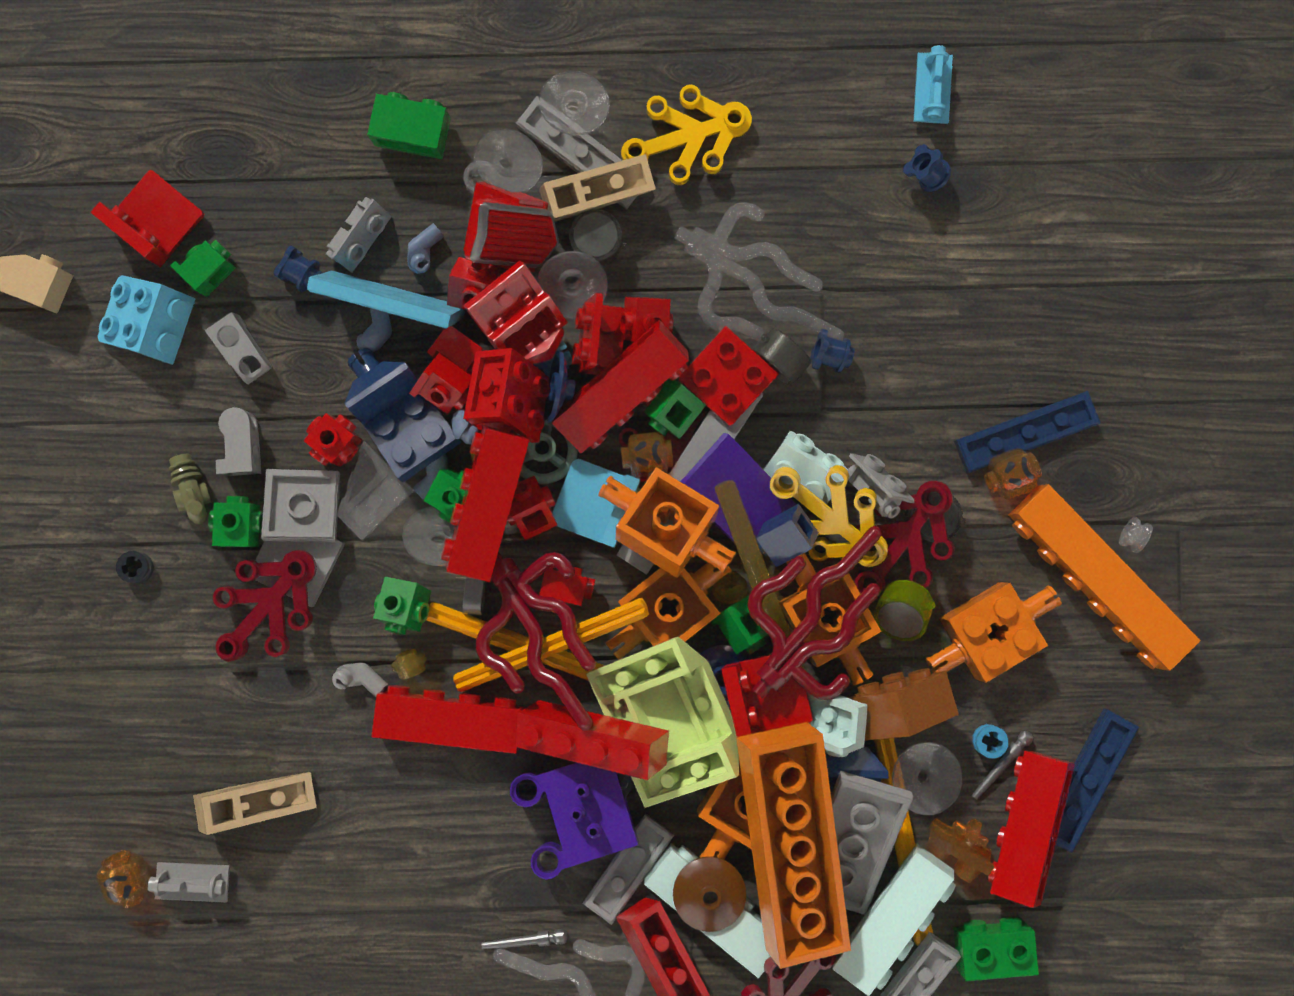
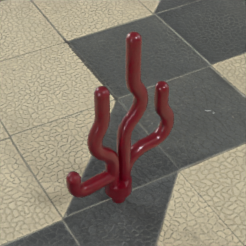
M871 526L841 561L821 569L812 577L807 586L806 616L787 638L779 624L763 610L762 603L768 594L784 589L799 575L806 566L805 559L801 556L794 557L781 573L762 580L753 588L748 599L750 616L770 636L773 642V652L770 658L756 672L761 679L752 688L762 699L772 688L779 692L791 678L810 695L820 700L834 699L849 686L850 679L846 674L838 675L831 684L825 686L820 684L801 666L811 656L837 653L850 644L855 636L858 619L880 594L879 585L876 583L869 584L849 606L843 616L841 630L836 637L829 640H814L806 642L802 646L800 645L815 629L821 618V591L823 587L829 582L843 578L858 564L882 536V531L878 526Z
M498 552L491 580L502 595V605L498 613L486 622L478 632L476 652L479 659L486 667L499 672L514 693L518 694L524 691V681L508 660L494 654L490 648L491 638L509 622L515 613L529 635L527 665L531 674L540 683L551 687L556 692L582 730L590 729L593 725L592 718L568 683L559 674L546 669L541 660L543 631L539 622L526 605L528 604L531 608L539 611L556 613L561 620L562 635L568 648L584 670H593L596 667V661L577 633L576 617L572 609L563 600L536 594L530 586L532 582L550 567H556L566 579H570L575 575L574 567L564 555L554 552L546 553L539 557L521 573L512 558L503 559Z

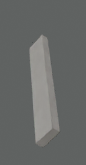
M763 393L759 395L732 426H728L710 410L669 475L681 481L723 433L729 434L735 440L761 400ZM667 520L666 523H661V525L667 527L668 525L673 526V522L671 520ZM625 545L617 553L618 557L646 575L654 565V563Z

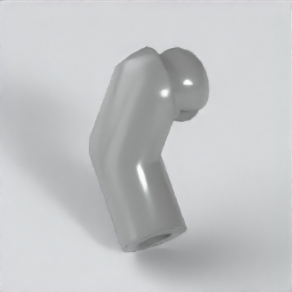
M365 663L344 664L337 668L332 676V682L338 689L343 690L347 687L363 685L375 697L377 693L383 691L388 686V683Z

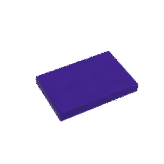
M723 433L680 481L719 505L714 524L750 558L760 549L756 537L763 523L797 505L791 498L781 499L772 493L770 489L771 477L727 433Z

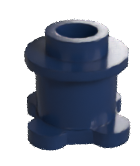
M923 144L916 148L915 155L910 162L904 165L903 172L908 177L915 176L923 190L933 192L942 188L948 182L951 176V167L948 162L943 160V153L939 149L930 150L927 145Z
M291 245L286 249L282 260L276 266L274 276L284 282L289 280L297 285V289L300 292H304L307 290L309 277L321 274L322 271L319 270V261L308 260L303 257L302 252Z
M822 328L811 352L812 368L818 370L822 364L832 367L835 372L840 373L844 367H850L855 349L850 347L851 342L849 339L845 338L842 341L828 337V330Z

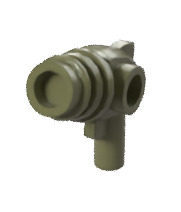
M190 454L174 456L169 459L171 465L169 470L172 472L171 485L179 486V490L173 491L178 511L186 510L190 521L195 524H202L207 517L204 505L211 503L205 482L197 483L202 478V474L194 466L196 462L192 460Z

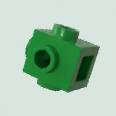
M440 469L423 501L439 510L438 516L450 523L455 503L462 504L466 491L460 489L464 471L461 470L459 473L455 470Z
M226 496V503L214 502V509L210 511L208 517V527L210 532H213L212 546L259 547V533H262L263 512L260 511V505L249 503V497Z
M385 577L381 592L377 595L374 602L375 613L373 619L386 624L384 630L392 633L405 635L407 629L420 632L422 623L426 621L429 614L428 602L431 590L415 582Z

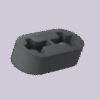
M466 577L463 596L464 614L482 615L487 588L486 581Z

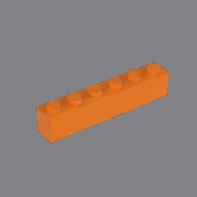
M1049 484L1037 486L1008 514L1014 521L1012 526L1015 531L1026 540L1031 538L1039 547L1037 552L1041 558L1052 566L1056 564L1065 573L1062 576L1063 580L1075 591L1081 590L1089 598L1087 601L1088 606L1100 617L1106 616L1114 624L1112 627L1113 632L1124 642H1131L1139 650L1137 653L1138 658L1149 668L1170 671L1201 641Z

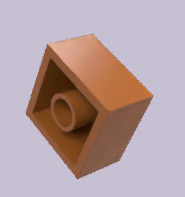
M929 668L910 672L908 677H904L903 672L882 677V684L879 685V682H872L857 687L858 694L848 697L868 705L865 740L910 737L959 715L947 673L931 674Z

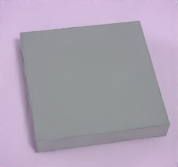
M266 469L261 539L263 541L336 543L340 485L339 471Z
M336 539V543L264 541L255 561L258 563L281 562L287 553L294 550H304L310 553L317 565L315 577L307 584L309 607H314L345 543ZM295 562L293 564V571L299 575L302 567L298 562ZM251 568V570H250V572H249V574H248V577H250V576L252 575V572H253L252 568ZM259 576L256 581L272 587L281 576ZM292 588L286 594L293 598Z

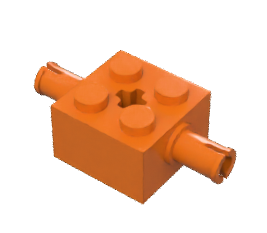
M657 467L642 489L637 493L615 480L614 477L609 476L607 478V485H602L598 496L625 511V514L616 526L615 540L676 578L679 577L690 558H694L696 555L720 569L721 572L724 573L736 552L729 550L708 537V531L717 517L718 504ZM667 520H671L673 522V526L668 525L667 527L661 525V523H666Z
M805 553L799 555L805 559L806 566L795 578L799 585L797 592L778 602L793 630L806 616L807 586L816 574ZM849 573L841 579L827 583L821 591V618L824 617L823 610L825 608L835 611L836 615L832 617L834 623L830 625L829 623L822 622L820 618L815 629L801 645L814 640L833 639L839 634L845 612L860 595ZM869 608L858 619L855 636L847 647L837 653L811 656L809 658L811 663L819 667L839 657L853 685L864 682L862 677L866 679L871 678L874 674L858 647L862 642L882 631Z
M707 562L695 573L691 571L688 573L684 568L678 578L659 568L618 601L622 606L642 598L648 607L649 615L629 624L611 640L605 642L612 651L620 643H625L614 652L616 658L620 660L644 640L646 643L649 641L653 646L675 637H679L686 642L721 614L706 595L709 594L707 590L732 572L730 567L728 566L724 573L720 569L713 572L716 567ZM666 597L669 601L675 598L678 601V604L675 606L677 613L674 616H671L669 613L662 615L659 612L663 607L660 602L663 598Z
M999 582L939 618L953 644L926 658L928 666L933 667L931 669L933 673H947L965 662L976 680L987 683L1048 646L1036 626L1035 619L1055 607L1061 606L1062 602L1059 597H1053L1057 593L1049 585L1032 597L1022 601L1011 583ZM990 625L997 626L998 630L995 632V638L988 637V634L992 632Z
M740 761L739 775L736 778L710 786L697 808L698 816L717 829L704 852L701 853L700 858L714 856L725 859L735 842H740L752 849L746 805L742 807L740 800L741 796H744Z

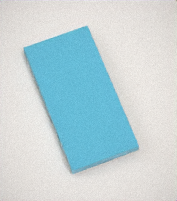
M328 271L309 277L307 286L309 292L442 328H448L464 319L466 310L449 306L447 301L335 271Z

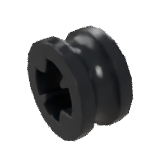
M137 551L123 553L116 563L118 576L123 581L129 583H143L152 576L154 570L151 558L147 554ZM133 558H135V561L142 563V568L137 569V576H135V573L128 572V567L133 565Z

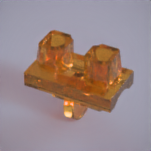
M934 818L930 824V838L925 847L927 851L942 862L946 860L949 854L958 858L954 865V872L958 877L969 883L981 872L989 876L994 869V864L990 863L992 851L986 847L989 839L980 834L982 828L980 821L972 818L964 825L956 820L951 827Z

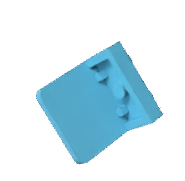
M121 275L111 289V298L105 316L99 325L98 340L102 343L134 351L173 365L195 298L162 284Z
M575 459L571 463L553 510L557 526L615 548L618 542L615 540L616 526L625 514V511L608 500L599 497V491L603 484L607 485V478L612 476L615 480L637 493L641 490L638 488L640 479L627 474L623 476L584 460Z

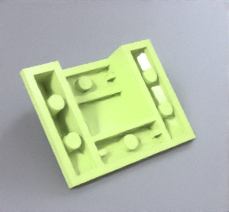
M675 637L586 674L605 716L669 730L667 765L649 780L631 776L645 808L736 778L739 775L737 736L732 714L709 662L681 638Z

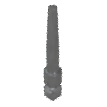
M1020 732L1018 740L1008 746L1006 754L972 794L976 800L1015 758L1018 759L1024 752L1022 750L1024 746L1032 743L1033 736L1030 732Z
M556 929L554 933H550L549 930L539 931L535 935L482 942L481 946L482 949L537 944L539 947L549 946L551 942H554L556 945L565 944L567 932L565 929Z

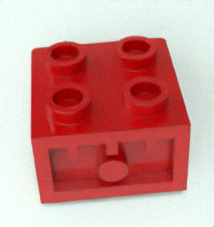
M149 170L119 206L115 205L113 209H110L99 201L90 212L142 256L159 267L166 262L205 215L203 211L153 170Z
M595 293L576 312L575 329H580L579 343H574L572 364L577 365L576 374L595 377L618 357L623 350L624 333L620 330V316L624 312V308L603 305L602 293Z
M725 326L687 367L684 373L679 376V382L705 403L728 426H732L759 395L772 384L779 373Z
M513 348L476 351L463 419L470 424L502 422L519 435L527 437L529 442L539 443L541 430L545 423L544 412L547 396L550 393V379Z
M771 655L726 664L721 669L737 737L805 722L810 723L813 720L808 693L793 678L779 692L772 688L763 699L752 690L761 679L756 672Z

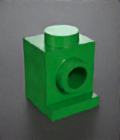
M216 239L211 244L205 240L202 244L191 248L186 254V260L182 264L174 261L170 265L195 291L205 297H208L236 269L228 260L232 254Z
M669 378L664 382L665 385L644 413L652 418L648 425L665 437L669 432L680 439L706 404L681 383L675 380L672 381Z
M749 595L722 611L721 614L711 621L713 626L716 624L719 626L736 654L746 650L748 655L767 644L764 637L768 634L750 616L748 610Z

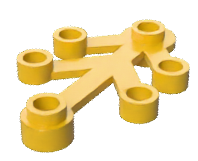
M686 85L680 91V104L686 109L696 108L713 117V119L700 122L669 107L663 97L653 96L647 102L648 116L653 120H663L680 130L647 141L638 138L627 140L621 149L622 160L634 158V156L629 154V150L632 147H639L642 151L639 156L646 154L648 161L651 155L686 144L679 160L674 162L669 169L671 182L675 185H683L690 178V168L705 138L719 133L713 149L707 151L702 159L704 171L708 174H716L722 169L723 157L732 139L744 135L751 126L752 116L744 104L729 102L722 106L702 96L700 90L695 85ZM691 92L697 98L692 102H688L684 99L686 93ZM653 104H661L664 109L659 113H655L651 110ZM737 114L741 120L738 123H731L728 116ZM710 157H715L718 159L719 164L716 167H710L707 165L706 160ZM677 168H682L685 170L686 175L683 178H677L673 175V171Z
M840 465L831 467L825 479L831 492L832 508L803 486L798 472L790 467L779 468L770 480V489L775 496L781 499L794 497L821 519L811 520L819 532L818 535L840 534L848 541L831 544L828 539L817 537L813 548L808 551L810 557L816 561L844 557L871 526H875L873 509L877 502V495L869 488L860 489L854 498V506L860 512V531L849 523L845 489L849 473L846 468ZM838 473L844 480L842 482H835L831 475ZM788 476L792 479L793 483L785 484L782 482L781 477ZM867 496L871 499L872 503L864 505L860 502L859 498ZM882 536L874 544L876 550L868 551L858 562L859 564L873 567L885 560L888 553V544ZM821 545L826 549V552L819 553L814 549V546Z

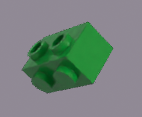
M389 92L388 95L376 93L367 135L373 145L377 147L443 159L451 118L446 107H443L438 101L423 99L422 102L409 100L407 96L396 92Z
M1004 917L999 920L1000 923L986 924L982 920H969L964 922V926L953 927L955 949L961 955L960 960L957 962V971L965 981L1039 975L1035 931L1018 917Z

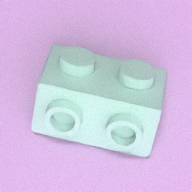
M789 431L783 443L764 468V471L772 478L775 471L779 468L790 467L796 470L801 478V484L827 504L831 499L830 488L825 481L828 470L836 465L846 467L837 456L830 453L825 454L816 448L813 441L807 436ZM838 473L831 475L835 482H842L844 480ZM781 477L783 483L788 485L793 483L790 477Z
M808 693L813 720L809 724L823 733L824 746L828 755L845 757L848 756V753L864 747L867 704L840 695L834 699L820 700Z

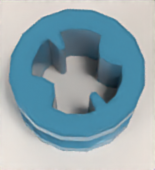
M991 724L981 725L973 734L972 743L978 753L987 758L1001 757L1008 748L1009 740L1007 734L997 726ZM992 731L994 732L993 737L998 739V744L996 747L991 746L992 750L987 751V745L982 743L984 735L990 737L989 732Z

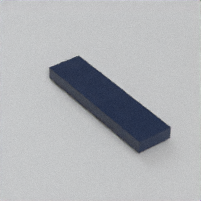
M1086 391L955 440L954 443L967 474L1101 423L1089 392Z
M1103 708L1075 761L1056 845L1070 853H1073L1139 729L1137 725L1108 709Z

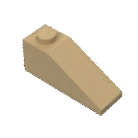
M646 154L545 182L539 190L542 200L549 203L547 210L552 213L554 222L653 191L656 188Z
M43 254L39 260L28 255L0 257V291L56 314L74 275L61 269L62 262Z
M311 772L193 795L199 832L206 835L317 808Z

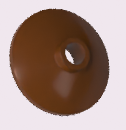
M701 857L689 862L677 875L673 886V901L676 911L685 923L700 931L714 932L727 928L739 918L746 903V887L741 874L731 863L718 857ZM712 891L716 893V901L713 903L705 902L703 896L706 892Z

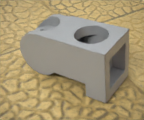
M231 312L205 330L228 364L234 368L246 384H250L272 369L269 360L247 330V326L240 315Z
M232 407L226 409L219 417L218 423L219 429L224 435L225 459L216 460V474L223 476L261 474L257 419L250 412L240 408Z

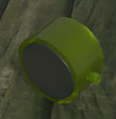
M896 580L884 588L875 608L874 619L880 630L887 636L900 641H913L921 638L926 632L935 603L929 591L918 583L908 580Z

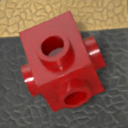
M458 257L449 274L447 305L465 309L464 304L499 277L500 266L475 263L466 258Z
M625 297L624 312L620 316V330L624 333L623 340L635 342L659 320L672 333L674 321L670 313L671 299Z
M325 413L323 417L318 416L311 422L306 430L308 436L303 441L312 448L308 453L324 466L330 462L341 467L344 463L346 464L351 461L359 450L358 445L363 439L354 433L357 426L342 414H339L336 418ZM333 433V434H334V440H333V442H332L331 444L326 445V444H325L326 440H327V439L331 436V434Z
M535 475L517 483L507 520L510 526L517 525L525 541L558 525L550 508L556 505V502L548 486L541 488Z

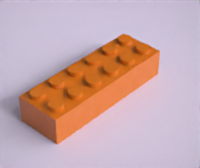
M805 722L736 737L766 951L780 969L851 951L823 733Z

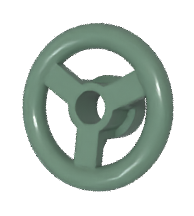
M552 422L544 423L539 443H528L523 463L532 459L538 462L550 461L558 469L550 473L540 474L529 470L523 464L520 472L522 478L528 479L535 475L539 484L557 482L568 474L571 463L577 459L578 450L567 439L568 453L566 459L556 453V443L551 437L552 426L555 427ZM542 442L549 445V450L544 455H540L536 451L538 444Z

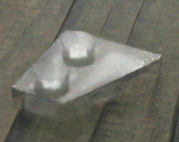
M364 441L359 449L360 455L354 472L350 474L346 495L342 498L337 512V516L361 540H365L415 491L406 481L401 483L388 463Z

